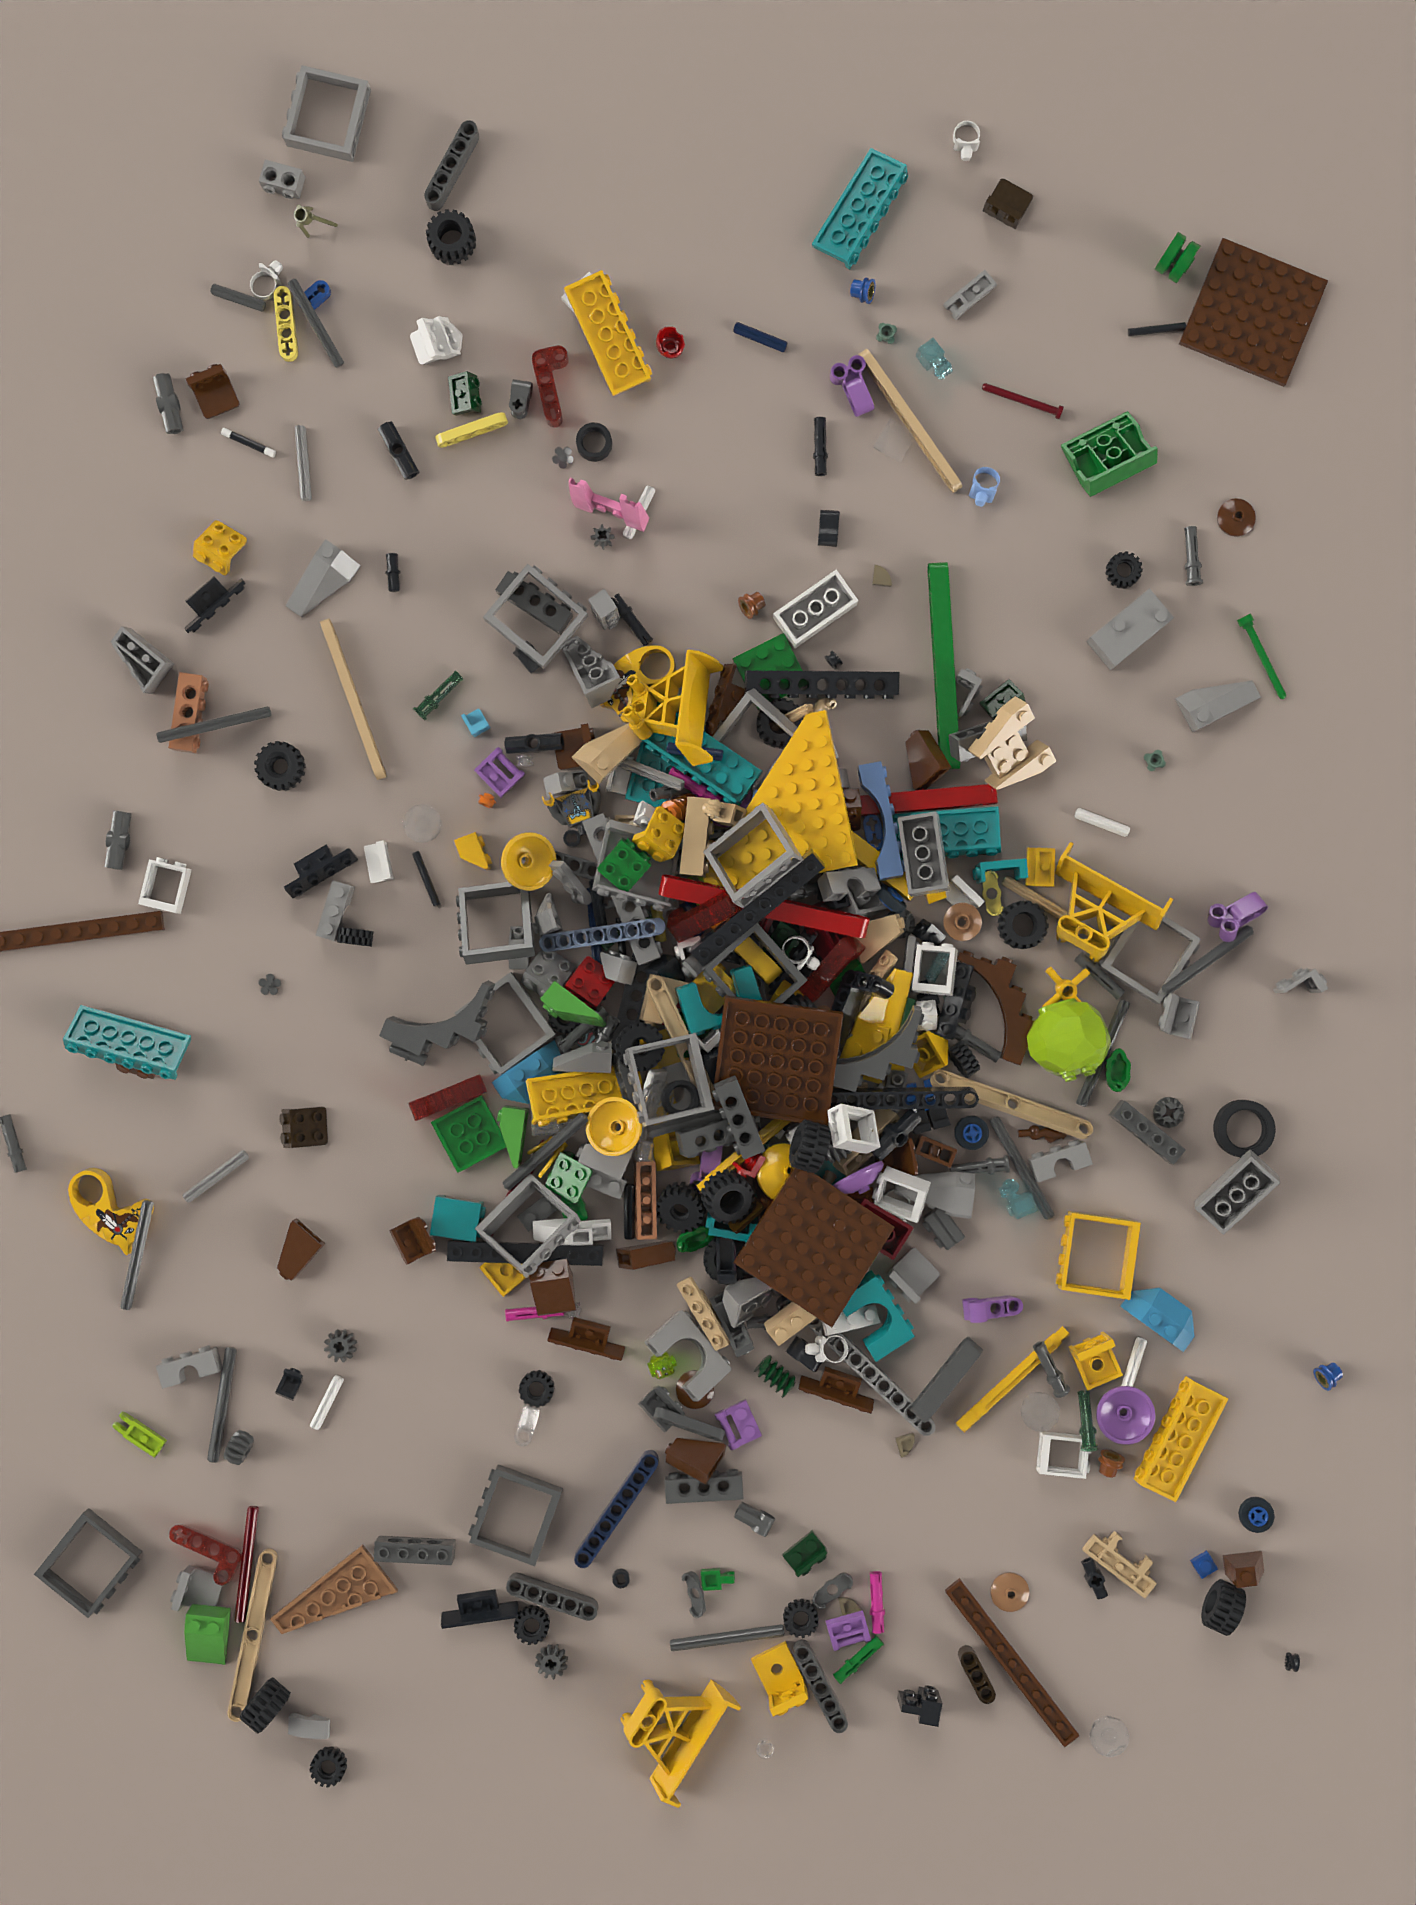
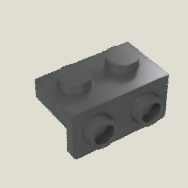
M656 1386L638 1405L663 1432H667L672 1425L654 1419L655 1409L657 1407L664 1408L681 1415H685V1413L682 1411L683 1407L677 1401H673L670 1398V1393L667 1389Z

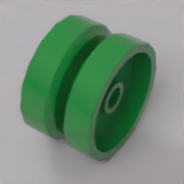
M1180 232L1176 234L1154 269L1163 275L1170 265L1173 266L1169 279L1176 284L1183 273L1187 272L1195 260V254L1201 247L1196 242L1191 241L1185 250L1181 249L1186 242V236Z

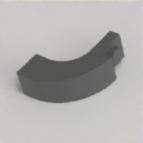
M723 1291L711 1297L710 1301L726 1331L736 1357H739L754 1349L753 1341L744 1323L735 1328L731 1326L722 1301Z

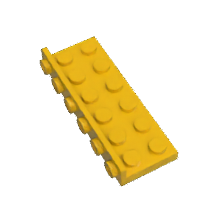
M600 270L564 287V291L612 396H615L643 382H649L652 371L648 364H644L642 359L644 353L641 347H637L635 344V333L626 324L628 318L625 311H620L618 306L620 301L616 292L612 293L610 289L612 283L608 274L604 275L603 271Z
M611 1066V1073L569 1072L526 1080L533 1114L531 1122L532 1125L538 1124L539 1127L547 1126L550 1122L557 1121V1124L568 1122V1119H574L579 1113H584L588 1116L591 1109L601 1100L609 1097L623 1098L613 1066ZM638 1071V1076H639L641 1088H642V1090H643V1083H642L640 1071Z
M1185 1376L1184 1380L1179 1384L1176 1396L1170 1402L1166 1415L1161 1420L1158 1431L1153 1435L1149 1449L1145 1451L1143 1460L1135 1471L1134 1480L1141 1486L1176 1502L1228 1398Z

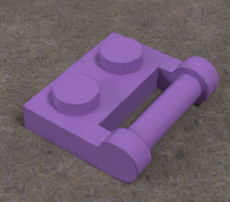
M497 747L474 771L502 798L526 774L522 770L519 771L502 753L503 750ZM496 758L514 775L511 780L493 763Z
M746 1399L715 1414L716 1420H719L725 1431L730 1450L737 1449L741 1445L762 1436ZM730 1414L741 1436L737 1440L726 1418Z
M863 1610L826 1620L834 1651L840 1650V1647L858 1642L871 1641Z

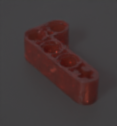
M561 345L539 349L532 355V363L544 415L550 427H558L563 422L552 373L553 370L566 367L569 362L567 350ZM558 354L564 355V358L561 360L555 359V356ZM540 358L546 360L543 364L536 363ZM547 376L550 378L546 383L541 382L543 377ZM547 395H553L554 399L551 401H546L545 397ZM550 409H554L556 415L555 419H552Z
M726 891L687 912L683 907L675 909L668 916L667 928L678 943L683 942L735 915L741 907L733 903Z
M844 937L823 959L817 969L811 973L798 991L814 1003L846 966L862 954L866 947L856 937Z
M479 1074L409 1102L408 1105L414 1120L417 1121L486 1093L487 1090Z
M184 1524L175 1525L170 1529L169 1538L171 1541L219 1562L213 1575L216 1584L222 1586L232 1581L241 1563L242 1552L240 1549ZM182 1529V1534L190 1536L188 1538L183 1536L177 1538L178 1534L175 1532ZM195 1536H199L202 1539L199 1547L193 1545V1538ZM212 1544L219 1546L220 1550L217 1555L212 1554L210 1551ZM231 1551L237 1554V1560L234 1563L228 1560V1554ZM222 1570L228 1573L226 1581H222L219 1578V1573Z

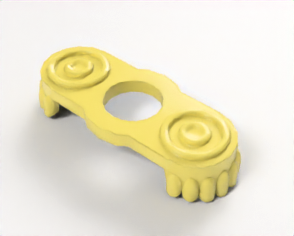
M990 870L985 872L986 881L982 883V896L985 900L988 914L998 916L1003 912L1002 909L1004 908L1001 905V890L997 880L999 876L995 871ZM993 888L997 891L995 899L987 897L986 892L988 889Z

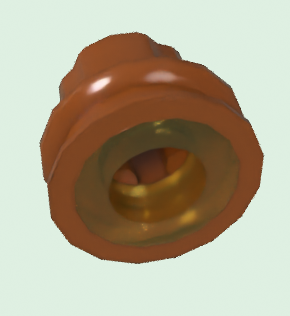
M755 592L752 595L746 593L743 597L738 598L740 609L748 619L757 616L758 610L766 606L765 600L759 592Z
M1101 1450V1456L1098 1459L1101 1463L1099 1472L1106 1477H1116L1118 1469L1123 1468L1122 1463L1125 1462V1458L1115 1451Z

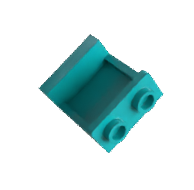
M1027 858L980 862L975 865V869H972L973 880H976L977 884L985 882V872L990 870H1014V880H1024L1028 878Z
M437 1195L430 1235L476 1242L478 1237L481 1238L475 1228L480 1224L481 1218L484 1219L486 1207H483L484 1202L466 1201Z
M708 1212L705 1228H709L708 1235L747 1242L758 1224V1217L751 1221L744 1230L735 1234L728 1224L717 1222Z

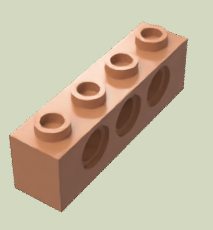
M179 672L171 729L203 722V719H201L202 711H205L206 708L204 696L209 687L207 678L204 676ZM195 690L196 696L189 699V693ZM189 709H193V715L187 718L186 712ZM199 734L169 741L168 748L174 751L196 753L200 747Z
M653 1159L633 1160L635 1238L637 1240L657 1239L656 1161Z

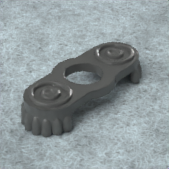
M689 1571L682 1575V1581L687 1583V1593L692 1603L689 1611L693 1617L699 1618L706 1611L704 1592L698 1575L693 1571ZM692 1588L697 1589L699 1598L693 1595Z
M840 1573L832 1580L826 1581L824 1586L814 1593L812 1601L815 1607L818 1609L826 1608L827 1603L839 1598L841 1593L847 1588L851 1589V1586H853L852 1577L848 1573ZM831 1584L838 1587V1592L834 1595L827 1592V1587Z

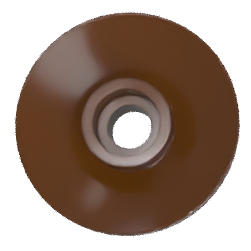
M1238 498L1226 501L1220 507L1217 514V521L1221 530L1227 535L1234 537L1247 534L1253 528L1256 520L1255 511L1251 504ZM1236 513H1240V514H1241V518H1240V519L1236 518V516H1235Z
M698 1370L684 1373L676 1384L678 1400L682 1405L690 1409L705 1407L710 1403L714 1395L713 1387L703 1398L694 1402L682 1388Z

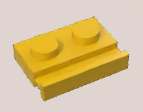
M1027 847L1028 878L1025 879V886L1054 887L1055 848Z

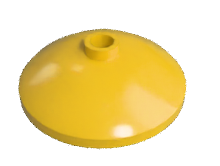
M532 832L518 834L506 844L501 857L503 874L507 881L518 889L526 891L539 889L547 884L553 876V871L548 865L553 860H556V853L552 844L544 836ZM523 857L526 859L524 864L522 863Z
M609 1097L601 1100L591 1109L587 1117L586 1134L592 1147L601 1154L608 1156L623 1155L633 1149L639 1141L642 1123L638 1121L637 1108L630 1101L619 1097ZM618 1124L621 1125V1129L619 1131H617L616 1129Z
M775 1144L762 1153L766 1159L756 1177L761 1190L771 1199L775 1198L789 1176L787 1169L789 1168L792 1171L794 1168L790 1166L789 1162L791 1144Z

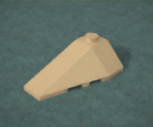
M628 723L584 744L572 756V759L600 784L643 741L632 731Z

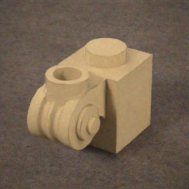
M718 799L708 800L702 806L703 813L710 816L713 821L734 827L742 818H745L747 809L738 805L723 803Z

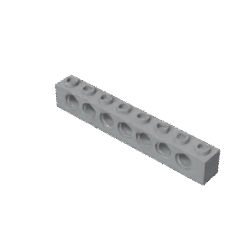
M604 813L582 821L597 861L599 860L603 840L597 839V834L600 831H605L606 824L610 821V817H605ZM611 895L622 923L644 920L646 917H649L645 906L636 905L633 912H627L625 909L626 904L629 902L634 903V901H620L616 899V896ZM653 936L647 937L650 940V945L647 948L640 947L639 942L642 938L629 940L639 966L661 958L662 948L659 942L655 943Z

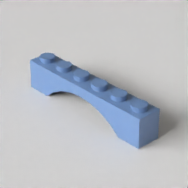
M881 761L858 765L857 771L860 787L876 803L883 820V845L875 862L878 880L883 881L902 877L903 872H905L904 860L900 859L899 854L902 853L900 841L897 842L896 839L898 826L896 822L893 823L892 815H895L893 803H889L888 796H891L890 786L885 783V778L887 777L886 766H882Z

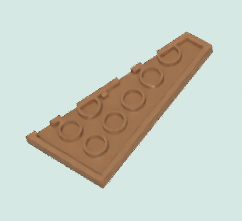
M362 1544L274 1614L270 1620L280 1633L284 1634L314 1621L317 1622L325 1617L361 1606L369 1601H375L388 1594H394L398 1592V1589L379 1564L374 1562V1558Z

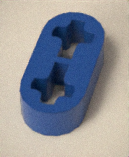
M318 280L304 293L315 310L330 297L331 289L327 282ZM318 288H324L325 293L319 292Z
M870 814L863 820L865 839L870 844V841L873 840L872 834H875L876 839L880 840V843H878V847H875L874 844L870 845L880 850L884 838L881 822L876 815ZM869 818H872L873 821L877 822V824L874 825L873 832L871 831V827L869 825H866V823L869 822Z

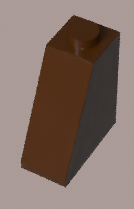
M916 730L911 733L910 738L905 744L914 790H927L951 766L929 730Z
M297 1218L292 1220L289 1225L277 1269L280 1271L279 1274L284 1279H290L291 1281L300 1274L325 1245L324 1241Z
M659 1241L616 1249L618 1266L623 1269L635 1270L676 1261V1248L672 1241Z
M676 1438L673 1444L669 1443L665 1450V1454H667L666 1463L707 1484L725 1455L726 1445L717 1442Z
M1262 1551L1223 1555L1225 1575L1237 1588L1258 1585L1264 1573Z

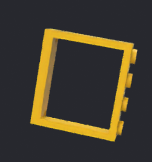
M1068 1211V1215L1064 1217L1065 1234H1062L1061 1237L1063 1252L1059 1254L1058 1264L1061 1265L1060 1273L1056 1275L1058 1288L1065 1291L1130 1300L1141 1223L1135 1220ZM1075 1219L1128 1226L1119 1290L1066 1283Z

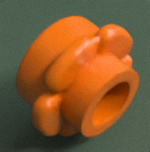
M485 792L483 795H479V804L491 809L496 804L493 795Z

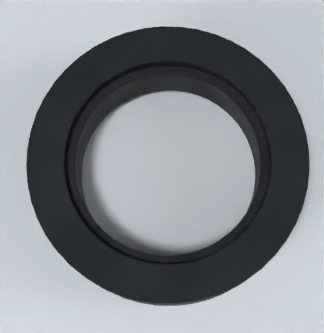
M1235 1100L1227 1103L1219 1110L1214 1120L1213 1132L1218 1145L1225 1152L1241 1158L1250 1149L1257 1156L1266 1152L1274 1141L1276 1127L1271 1113L1263 1105L1249 1100ZM1241 1110H1249L1255 1113L1262 1125L1259 1140L1246 1148L1234 1145L1227 1135V1123L1230 1117Z

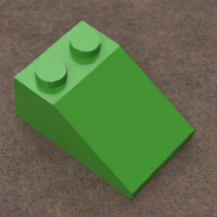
M556 981L552 983L540 998L544 1003L542 1007L555 1019L558 1016L566 1021L600 1027L606 1026L605 1021L598 1013Z
M506 1105L498 1111L497 1122H500V1129L513 1168H519L522 1163L529 1108Z
M199 1604L191 1605L186 1613L184 1630L187 1661L226 1664L231 1608Z

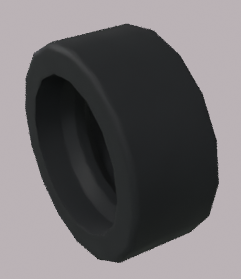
M595 422L582 426L576 435L578 452L588 461L597 462L605 459L612 450V438L606 426ZM596 431L604 436L605 446L600 452L590 453L584 448L583 439L589 432Z
M686 1080L672 1081L666 1085L661 1095L662 1106L668 1114L697 1108L700 1102L696 1086ZM677 1087L686 1088L691 1094V1103L684 1110H677L670 1103V1093Z

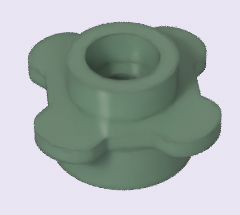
M880 323L876 339L879 342L886 341L888 344H892L895 340L894 333L897 332L896 326Z
M1160 750L1144 755L1149 771H1154L1158 767L1163 768L1166 765Z

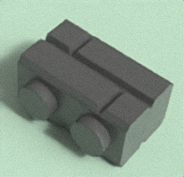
M935 1207V1209L922 1217L925 1221L922 1224L929 1233L932 1231L935 1234L936 1238L934 1241L940 1249L944 1247L946 1250H949L956 1243L964 1239L965 1235L951 1216L945 1214L946 1211Z

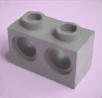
M269 160L264 161L259 178V183L265 192L270 194L279 193L288 199H293V197L300 199L305 181L302 169ZM276 176L275 180L269 181L271 177ZM294 181L293 185L287 186L289 182Z

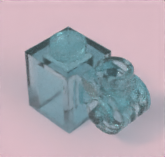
M934 337L918 348L916 357L926 371L933 367L935 377L943 380L945 376L953 372L952 364L945 359V352Z
M1007 1179L1003 1182L1002 1187L998 1188L1002 1198L1007 1199L1009 1205H1006L1009 1215L1014 1216L1015 1219H1020L1038 1211L1031 1192L1026 1191L1019 1195L1016 1194L1019 1190V1184L1015 1180Z

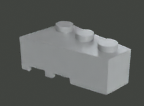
M121 626L110 641L122 661L130 669L133 678L141 686L140 689L143 693L153 694L174 665L172 661L132 628Z

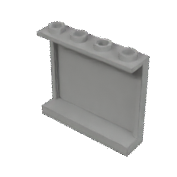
M610 820L606 824L597 868L616 847L622 837L632 840L634 834L646 829ZM683 839L672 859L658 862L648 854L651 857V867L628 892L619 890L598 872V869H596L592 890L597 891V894L601 896H616V899L620 901H634V904L638 906L650 905L657 911L668 909L671 907L669 903L670 898L659 895L658 891L663 874L675 876ZM636 845L635 848H636L637 850H639L640 852H642V850L639 849V848L637 847V845Z

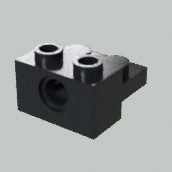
M929 1685L919 1686L918 1694H915L912 1690L898 1691L897 1699L901 1712L918 1715L919 1724L939 1727L943 1703L939 1691L935 1687Z

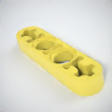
M279 286L274 291L279 353L285 361L292 362L298 356L293 296L287 287ZM283 292L288 295L284 297L286 305H283V301L279 297L282 296ZM284 310L290 312V316L287 319L280 318V313ZM285 329L292 331L291 336L288 338L282 337V332ZM285 343H289V347L293 351L290 352V356L284 353L287 352V345Z
M504 412L496 413L436 435L435 439L438 447H447L504 427L508 424V420Z

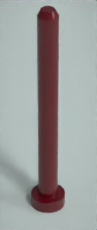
M984 383L982 386L983 391L1056 415V419H1060L1064 408L1061 405L1057 408Z

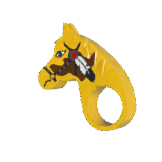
M658 645L644 646L633 650L614 664V667L621 681L611 698L600 704V706L613 709L621 720L628 724L629 721L622 715V710L626 706L632 705L633 689L626 683L627 678L635 674L642 683L650 687L676 671V663L670 651ZM653 653H662L670 659L669 672L661 679L647 678L641 671V665H643L644 660Z
M88 1168L76 1174L68 1186L70 1202L75 1213L95 1234L107 1242L118 1245L126 1256L132 1252V1242L135 1239L142 1202L149 1199H141L132 1206L119 1208L116 1203L112 1180L105 1171L98 1168ZM83 1175H92L102 1184V1197L95 1204L84 1199L79 1192V1181Z

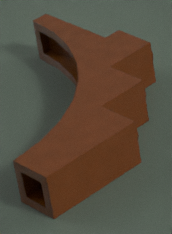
M963 950V953L958 952L957 961L974 966L973 970L990 986L999 1002L1004 1022V1044L1000 1059L1021 1066L1028 1047L1027 1034L1034 1021H1032L1033 1017L1022 1013L1019 1016L1026 997V993L1022 992L1023 988L1012 985L1011 988L1009 987L1017 965L1012 964L1013 960L1003 956L1001 959H996L993 965L991 964L992 960L981 957V960L974 958V954L969 951Z

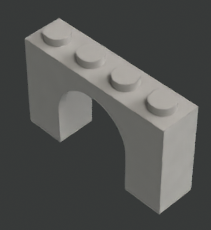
M680 1310L644 1343L656 1357L663 1355L680 1339L689 1340L699 1348L702 1358L701 1366L696 1374L682 1386L695 1402L703 1398L732 1368L729 1366V1360L714 1350L710 1341L704 1336L703 1329L699 1326L696 1327L692 1322V1316L687 1311Z

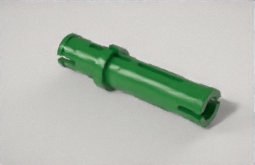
M875 1635L851 1659L845 1660V1664L833 1673L834 1678L842 1684L852 1673L855 1674L858 1671L857 1669L884 1646L882 1640Z

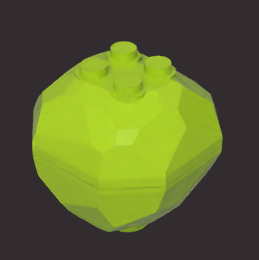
M1075 998L1063 1000L1038 1009L1040 1016L1033 1022L1027 1034L1030 1056L1046 1071L1056 1076H1062V1079H1065L1066 1082L1076 1080V1075L1084 1074V1076L1095 1074V1070L1104 1061L1111 1045V1038L1100 1012L1088 1002H1078Z

